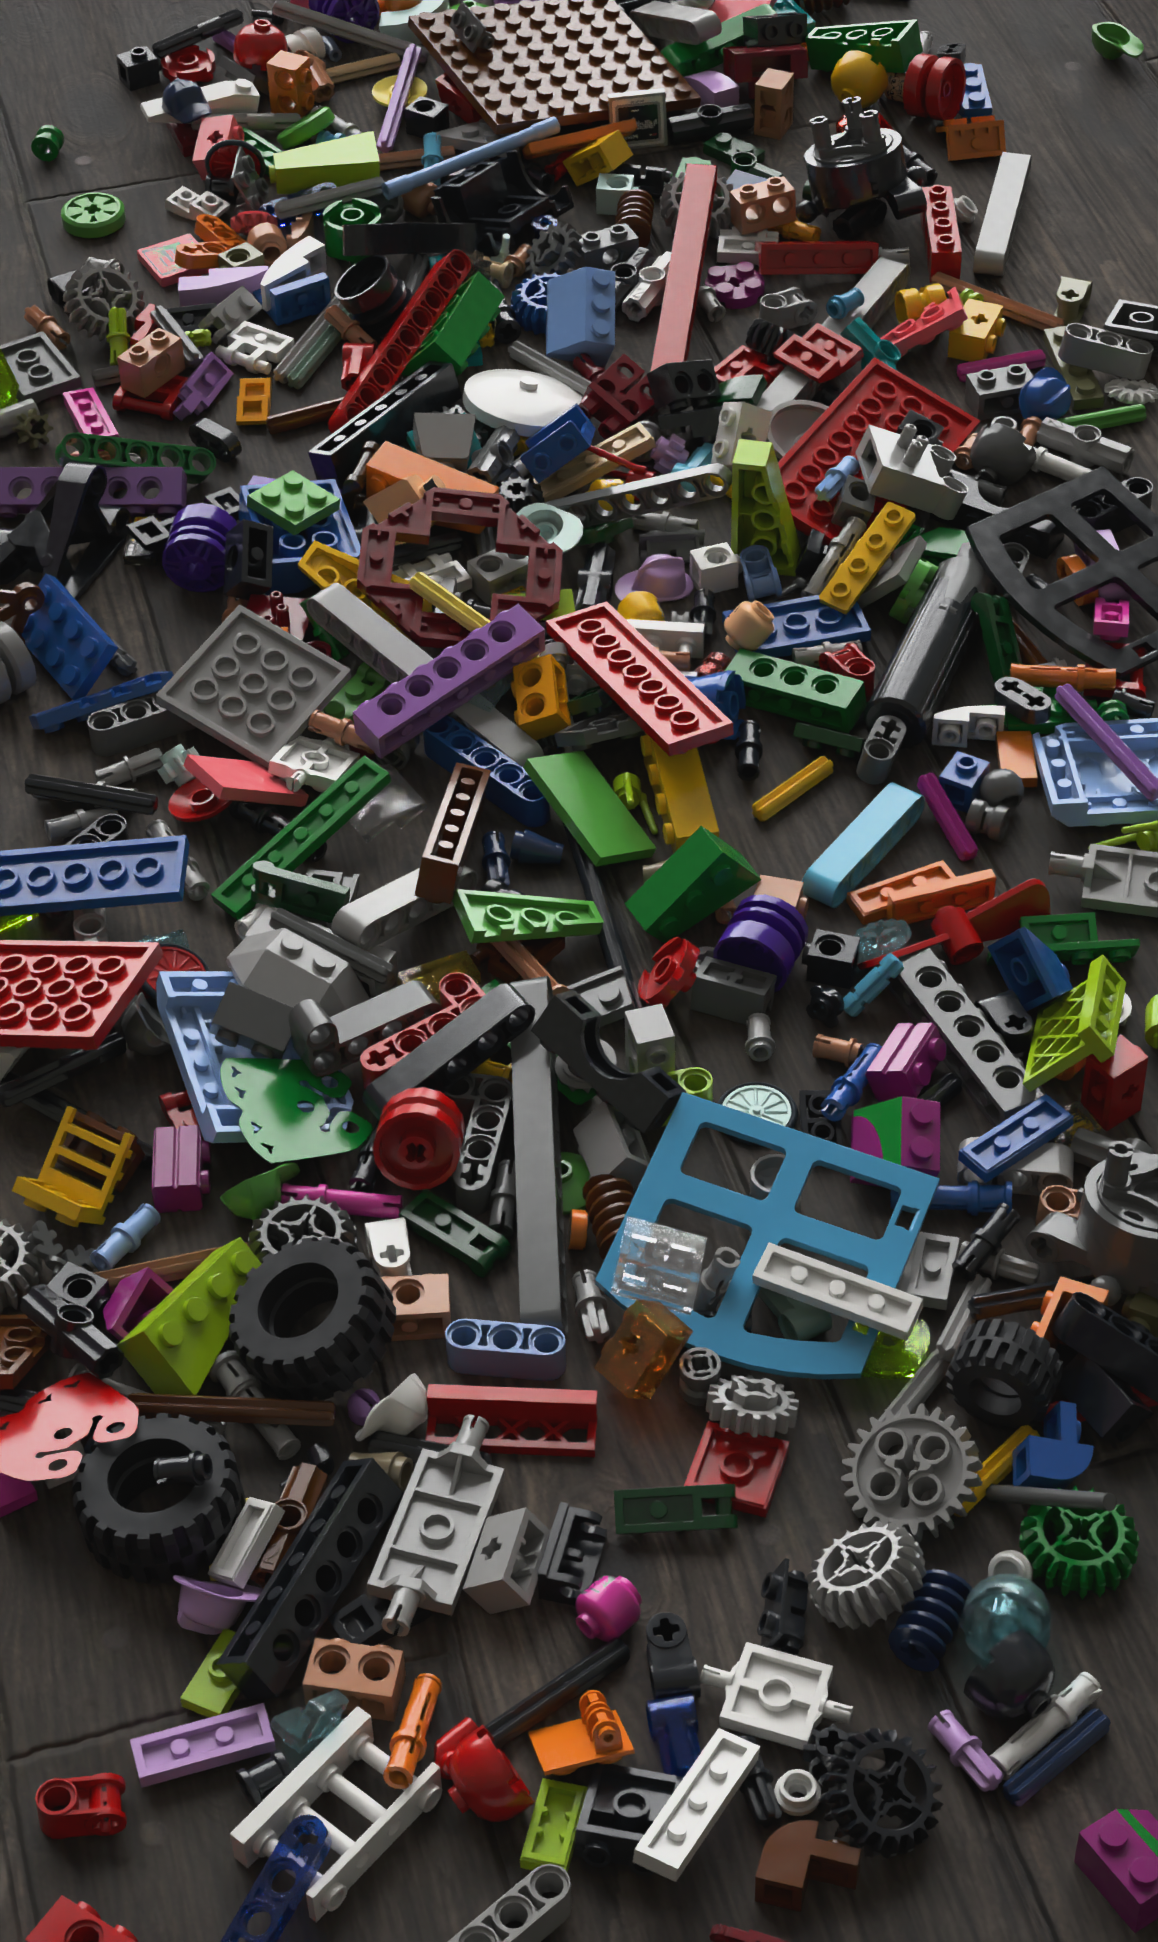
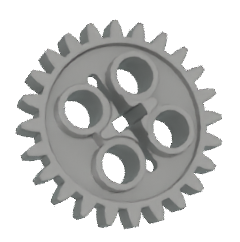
M922 1403L918 1406L915 1414H911L907 1405L902 1404L901 1414L896 1417L887 1408L885 1409L886 1421L880 1423L876 1418L871 1417L870 1422L873 1430L869 1433L858 1429L857 1433L862 1439L861 1444L848 1443L847 1445L855 1457L842 1460L843 1466L850 1472L841 1476V1481L845 1487L850 1488L844 1495L849 1504H854L851 1509L857 1518L864 1517L863 1522L868 1528L878 1521L884 1526L894 1522L898 1528L905 1527L907 1532H912L917 1542H921L923 1530L929 1529L931 1534L937 1538L939 1537V1524L943 1522L948 1528L953 1529L954 1524L951 1516L954 1513L963 1517L968 1515L962 1506L963 1501L976 1502L977 1500L969 1487L982 1485L980 1477L974 1473L983 1468L980 1459L975 1457L979 1449L974 1441H969L971 1435L965 1426L959 1428L960 1424L954 1415L945 1420V1415L939 1407L929 1416L928 1410ZM920 1438L914 1451L913 1447L915 1439ZM903 1445L899 1453L892 1456L886 1455L892 1446ZM945 1449L944 1454L940 1458L928 1460L929 1455L933 1451ZM895 1485L894 1490L889 1495L878 1496L883 1487ZM930 1489L937 1490L936 1495L932 1499L920 1501L924 1492ZM908 1494H909V1496H910L909 1504H908L907 1507L903 1508V1506H904L905 1503H906Z

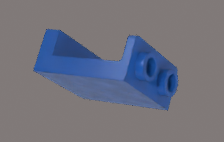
M576 403L529 437L525 442L529 450L522 454L520 459L539 484L589 448L596 428Z

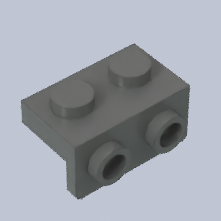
M222 55L217 65L227 70L224 76L232 81L237 79L248 80L254 84L257 91L259 90L269 96L267 71H261V65L252 64V69H248Z

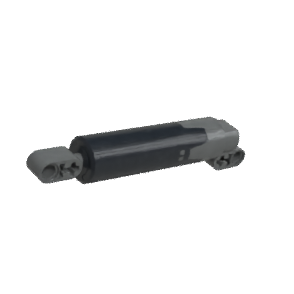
M969 542L962 544L956 557L944 560L939 564L864 709L863 721L870 734L864 744L856 772L858 777L868 784L883 783L887 779L900 749L912 748L920 744L926 736L934 714L937 713L980 625L978 612H974L971 608V598L977 592H982L990 596H1003L984 571ZM1014 542L1003 544L1009 557L1023 575L1030 554L1028 550L1021 544Z

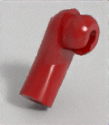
M469 1717L464 1718L435 1742L434 1763L440 1767L441 1777L447 1780H452L449 1765L456 1746L469 1734L478 1729L476 1723Z

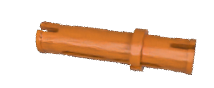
M1011 663L1010 677L1018 678L1033 687L1057 688L1060 685L1070 684L1077 692H1083V689L1115 690L1116 668H1088L1084 664H1077V667H1059Z
M422 1673L417 1676V1679H414L413 1688L400 1728L393 1734L389 1743L391 1755L384 1770L383 1778L390 1787L395 1789H406L409 1787V1784H412L417 1762L424 1757L427 1749L425 1737L432 1720L438 1696L442 1691L440 1679L433 1674Z

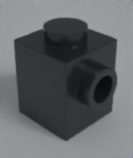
M147 46L134 47L131 51L116 55L119 79L130 92L160 83L159 71L162 70L160 59Z

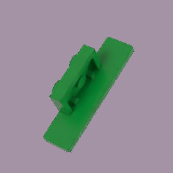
M1095 912L1022 916L1019 920V927L1025 926L1057 955L1059 961H1071L1073 965L1090 964L1101 955H1104L1111 963L1126 962L1131 957H1134L1140 948L1139 939L1098 941ZM989 951L986 957L987 965H996Z

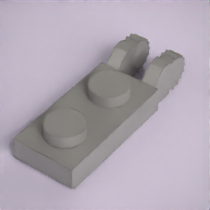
M242 285L214 307L198 324V327L200 329H207L213 324L218 330L214 333L212 341L217 344L225 337L227 338V335L244 321L248 322L262 310L263 306Z

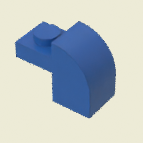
M1060 1401L1043 1419L1044 1437L1028 1435L1012 1451L1013 1486L1057 1489L1059 1487L1064 1490L1090 1464L1093 1456V1446L1078 1443L1081 1436V1423L1077 1420L1076 1404Z

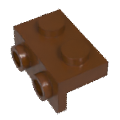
M77 1111L73 1119L75 1125L120 1145L125 1132L135 1136L130 1150L133 1151L130 1159H125L121 1172L124 1173L121 1181L117 1180L113 1189L121 1194L146 1155L137 1144L138 1137L123 1126H118L116 1130L107 1126V1122L92 1111H87L85 1115ZM71 1133L67 1135L63 1144L111 1167L116 1155ZM59 1154L57 1159L59 1164L104 1185L107 1176Z

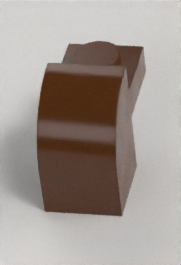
M802 1820L786 1824L776 1830L763 1847L755 1876V1901L801 1912L809 1879L856 1890L860 1873L861 1849L851 1847L848 1843L841 1840L825 1841L818 1839V1821Z

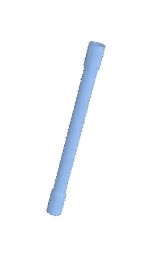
M550 117L514 134L409 175H402L382 183V192L386 199H393L412 191L414 188L473 166L487 157L493 158L533 141H540L560 133V124L556 117Z

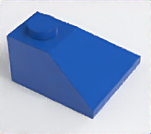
M1025 926L988 946L1008 989L1013 990L1017 994L1020 1003L1026 1011L1073 989L1070 983V975L1065 965L1060 963L1057 955Z

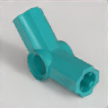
M860 317L854 319L840 333L842 337L863 349L864 357L861 359L862 370L874 357L896 370L895 364L901 358L899 349L892 342L884 339L881 340Z

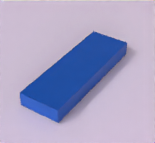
M1045 1094L960 1149L958 1160L987 1183L1073 1126L1074 1116Z

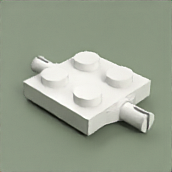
M299 736L284 745L270 760L268 773L279 776L283 781H286V786L290 791L294 788L293 792H297L305 784L312 786L318 792H324L359 760L360 754L341 748L340 745L335 743L334 739L329 737L322 741Z
M746 1642L740 1660L730 1672L710 1667L706 1664L701 1672L700 1684H707L725 1690L726 1700L720 1714V1727L803 1750L804 1745L810 1744L812 1730L821 1723L823 1718L850 1725L854 1706L828 1700V1688L833 1676V1666Z

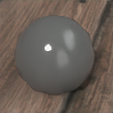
M1006 768L995 769L989 772L980 785L981 800L987 801L988 805L992 807L1001 805L1013 810L1020 805L1024 797L1022 779L1015 772Z

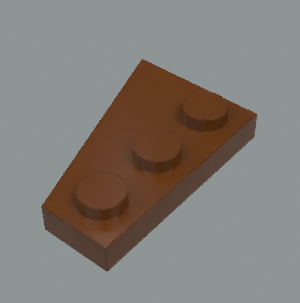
M0 1315V1391L14 1389L50 1348L51 1337L30 1320L27 1315Z

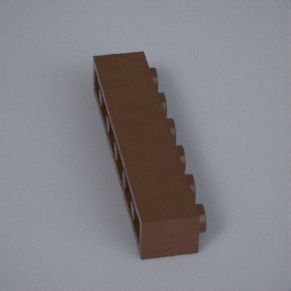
M456 762L422 855L414 896L422 897L426 901L435 904H451L484 807L491 770Z

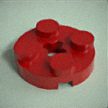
M191 45L160 59L162 74L170 79V83L176 78L193 82H209L213 79V72L216 69L214 53L206 48V52L200 51L199 45Z
M674 937L666 942L651 958L656 962L651 973L644 969L637 987L639 997L650 1006L662 1004L665 1009L679 991L687 992L697 977L693 969L700 955V949L688 940L681 939L680 937Z

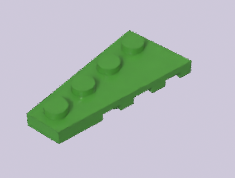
M456 889L452 900L471 944L600 934L604 923L594 901Z

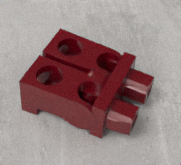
M626 354L620 356L587 387L579 403V407L589 420L595 417L601 422L598 431L605 440L643 421L649 415L653 416L659 411L656 410L654 399L644 392L646 387L650 388L647 375L641 379L645 371ZM622 367H626L632 372L631 378H628L621 372Z

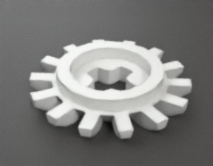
M1127 378L1114 379L1106 383L1104 392L1109 393L1108 396L1110 398L1114 397L1117 401L1126 404L1153 403L1155 399H1158V388L1152 383H1147L1145 380L1137 382L1136 380L1129 381Z

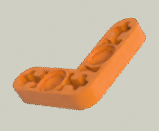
M201 214L196 218L194 232L204 242L177 245L174 262L179 267L186 269L219 267L218 254L246 241L218 217Z

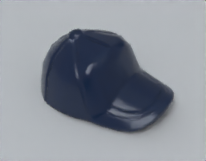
M176 78L166 86L162 97V109L181 123H191L212 113L203 91L195 82Z

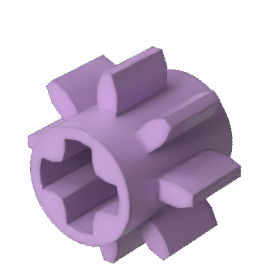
M672 434L667 439L661 436L650 454V457L655 460L653 468L665 475L672 471L676 463L684 464L689 456V451L684 449L686 441L675 434Z

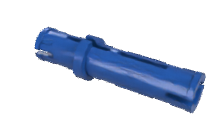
M876 1043L866 1045L846 1074L835 1080L831 1086V1093L821 1104V1107L824 1108L821 1112L827 1119L831 1121L841 1120L848 1108L859 1102L863 1094V1088L869 1083L865 1075L866 1071L882 1046Z

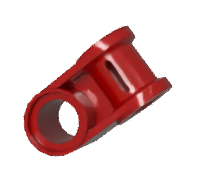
M849 643L842 650L833 653L823 652L819 655L820 669L864 681L866 702L870 700L874 692L875 664L860 651L856 644Z
M99 1773L93 1776L47 1780L41 1784L35 1796L42 1832L52 1839L88 1835L108 1836L121 1832L127 1825V1816L122 1811L121 1795L126 1789L124 1778L114 1773ZM58 1806L66 1807L60 1811H51V1809ZM104 1817H109V1820L106 1822Z

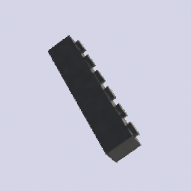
M435 361L427 362L308 451L317 480L335 479L338 488L343 489L344 481L349 474L353 473L359 462L360 451L366 442L372 441L381 447L387 441L399 446L401 443L407 442V432L413 430L414 413H432V411L441 413L444 406L450 409L452 404L462 397L453 364Z

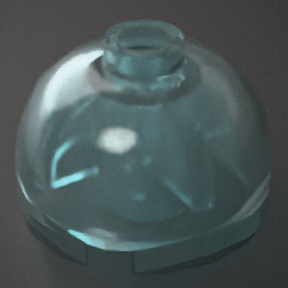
M999 1573L981 1580L971 1589L962 1610L960 1624L966 1635L965 1642L969 1649L979 1657L991 1662L993 1657L988 1652L1009 1634L1024 1629L1027 1633L1029 1631L1046 1649L1051 1635L1052 1621L1050 1604L1043 1591L1028 1578L1014 1573Z

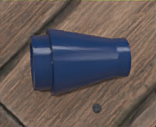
M527 829L524 832L515 830L510 859L518 860L517 864H554L560 866L564 845Z

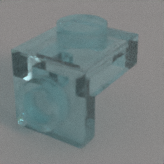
M335 1689L309 1700L305 1709L295 1707L274 1716L270 1727L282 1737L285 1744L301 1754L317 1747L343 1721L340 1717L349 1700L338 1689Z

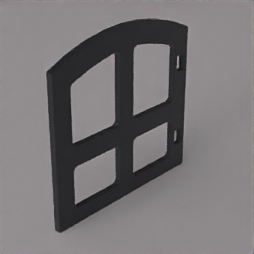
M1103 466L967 526L965 534L972 550L984 571L1001 594L1023 617L1063 649L1094 668H1116V679H1120L1158 660V630L1123 648L1116 649L1084 631L1055 610L1110 583H1116L1158 621V588L1139 571L1158 561V517ZM1104 495L1150 538L1125 550H1117L1072 507L1096 496ZM1043 520H1049L1085 552L1095 564L1046 587L1034 589L1009 557L1001 539ZM1144 647L1149 653L1139 657L1135 651Z

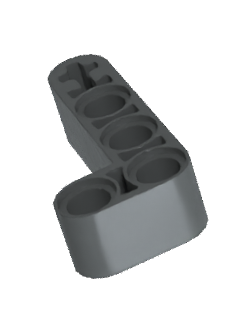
M417 980L402 984L331 1017L326 1014L317 1001L307 999L296 1004L289 1014L292 1044L294 1050L310 1072L316 1077H323L360 1061L361 1054L368 1047L443 1009L426 986Z
M469 1073L443 1094L456 1103L463 1114L464 1124L468 1125L454 1173L456 1207L469 1216H478L485 1213L491 1206L489 1204L490 1192L495 1189L497 1165L503 1161L514 1121L512 1083L504 1077Z

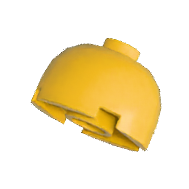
M858 50L848 51L836 63L831 74V88L841 103L846 98L852 97V101H854V97L859 96L861 97L862 108H866L876 103L887 88L888 75L880 62L876 65L875 62L870 60L872 58L870 54Z

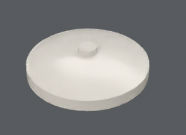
M494 369L483 371L470 377L465 383L462 400L466 410L470 414H475V418L495 429L505 425L507 428L515 429L520 436L531 437L576 403L579 405L583 396L573 388L547 375L517 369Z

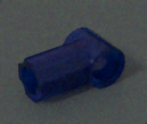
M692 1694L646 1701L649 1732L652 1742H657L664 1774L685 1777L701 1754L697 1737L699 1733L698 1719Z

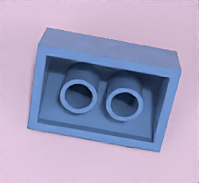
M585 266L549 279L547 282L546 357L573 362L575 357L578 356L585 363L580 354L587 353L597 366L605 367L615 347V271Z

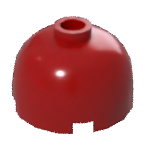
M264 19L255 20L254 23L244 26L236 35L233 59L238 65L252 69V64L261 65V71H267L266 63L280 50L288 52L286 37L270 21Z
M482 1725L456 1746L449 1765V1772L454 1786L447 1791L463 1814L471 1809L482 1820L490 1822L507 1821L524 1812L535 1804V1801L530 1796V1791L504 1751L502 1752L499 1748L495 1747L493 1743L495 1741L494 1737Z

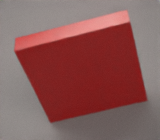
M708 1421L684 1486L735 1484L736 1498H732V1508L766 1518L789 1453L790 1441L761 1436L759 1434L757 1437H752L747 1432L735 1434L729 1428H721L720 1424ZM715 1499L702 1500V1502L715 1505Z

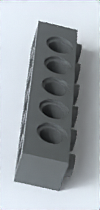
M929 947L898 958L902 962L904 969L895 979L892 977L889 979L890 984L887 988L915 1025L917 1023H933L937 1026L939 1034L946 1044L944 1063L956 1077L962 1080V1087L993 1127H996L1045 1095L1042 1086L1031 1092L1022 1084L1025 1074L1023 1062L1021 1059L1013 1056L1006 1047L1003 1036L992 1029L987 1022L984 1012L979 1007L976 1008L968 998L964 986L953 979L942 959H938Z

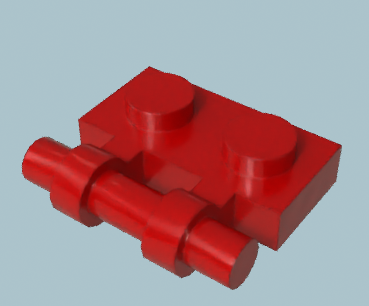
M744 345L740 346L714 367L718 384L740 376L764 375L767 381L766 387H769L784 369L780 363H776L773 366L768 365L767 355Z

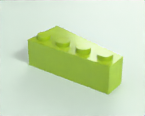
M739 439L732 462L731 550L740 557L741 551L746 547L763 545L769 549L778 575L796 577L795 570L801 547L773 443Z

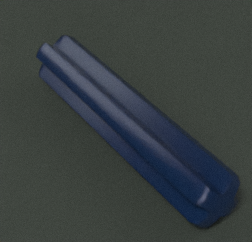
M1098 1708L1091 1709L1003 1784L1002 1793L1005 1799L1009 1800L1015 1807L1022 1806L1109 1732L1111 1722L1108 1716L1104 1715Z

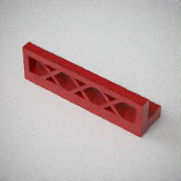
M873 241L755 242V251L759 252V274L761 275L866 274L878 260L879 243Z
M428 1384V1421L425 1440L450 1445L456 1441L459 1433L453 1437H437V1423L455 1424L461 1429L464 1417L472 1414L474 1415L472 1427L475 1426L477 1418L480 1416L488 1421L489 1426H498L503 1431L495 1439L484 1438L479 1451L498 1454L595 1457L598 1422L596 1390ZM528 1427H538L545 1435L538 1440H526L520 1433ZM570 1429H588L587 1442H568L562 1435Z

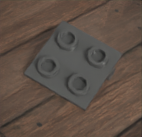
M238 146L231 179L239 191L234 216L244 211H264L269 194L268 185L265 179L260 178L256 172L252 157L246 155L242 146Z

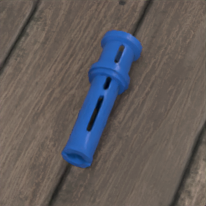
M972 1180V1182H968V1185H938L929 1210H967V1214L978 1216L979 1212L994 1213L1000 1203H1005L1010 1206L1006 1211L1007 1215L1005 1217H1007L1012 1210V1181H1006L1004 1185L979 1184L978 1180ZM891 1190V1209H895L900 1197L899 1193Z

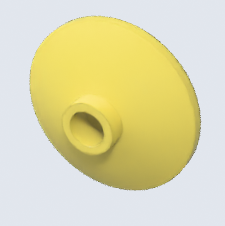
M398 75L386 77L374 85L372 96L377 103L388 107ZM414 77L405 108L419 96L426 97L427 85L422 79Z

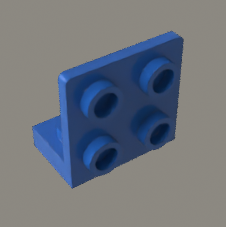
M322 272L269 289L271 309L265 312L277 326L289 324L294 320L309 315L319 314L331 301L329 277ZM260 288L253 291V296L262 305Z

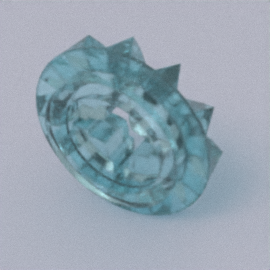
M891 918L887 921L880 919L876 923H868L867 927L859 928L854 936L860 937L859 953L875 956L887 954L901 948L911 938L912 933L906 921H897Z

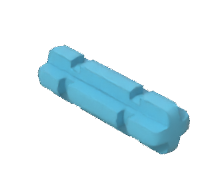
M887 954L879 962L881 966L879 968L874 967L854 987L856 991L854 993L849 992L843 998L845 1012L852 1017L858 1016L865 1009L863 1005L865 1003L870 1004L890 984L889 979L891 977L895 979L903 971L904 966L895 955Z

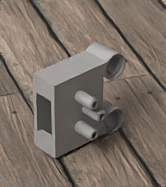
M906 424L901 434L868 425L858 445L856 455L869 494L932 513L945 520H953L968 493V488L963 482L947 476L956 461L955 454L941 445L928 444V438L923 435L913 439L917 428L912 424Z

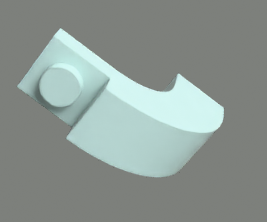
M423 0L420 4L406 10L381 12L380 33L416 45L421 44L420 40L408 27L409 16L419 15L422 12H444L450 9L449 0Z

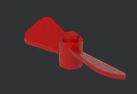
M1032 878L968 913L962 907H943L936 912L935 918L931 923V928L936 935L935 937L890 953L898 958L940 943L951 964L961 965L967 963L981 954L984 950V941L1002 939L1020 929V917L1050 915L1049 891L1041 880ZM887 954L858 963L857 966L860 970L878 965Z

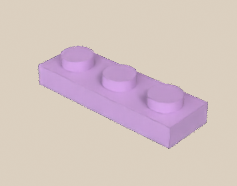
M264 1703L130 1739L141 1788L276 1750Z

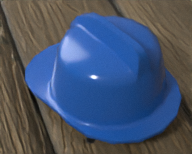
M1045 367L1035 374L1021 389L1019 408L1024 419L1035 416L1042 421L1046 417L1057 420L1069 410L1071 387L1066 383V380L1059 371L1054 368Z

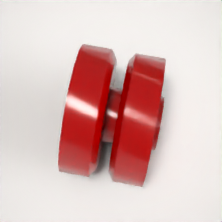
M924 53L916 55L909 64L903 84V102L906 112L914 117L927 118L930 116V118L940 121L954 119L961 108L966 90V73L962 61L957 58L945 56L939 58L935 55Z
M425 1087L410 1088L394 1095L382 1109L372 1147L375 1163L383 1176L397 1186L411 1190L431 1189L446 1182L456 1170L465 1134L463 1114L452 1099L442 1092Z

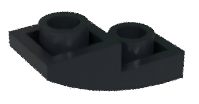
M799 1090L801 1132L843 1146L841 1120L831 1121L821 1112L824 1109L821 1107V1104L831 1093V1090Z

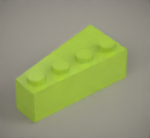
M241 1237L213 1251L117 1344L118 1348L124 1353V1356L155 1394L196 1396L229 1336V1326L231 1324L229 1321L231 1305H236L237 1303L234 1300L235 1293L239 1285L244 1286L247 1282V1273L253 1267L257 1269L261 1265V1262Z

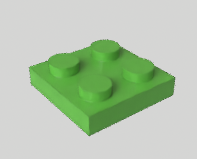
M292 470L247 495V507L295 536L338 511L340 499Z

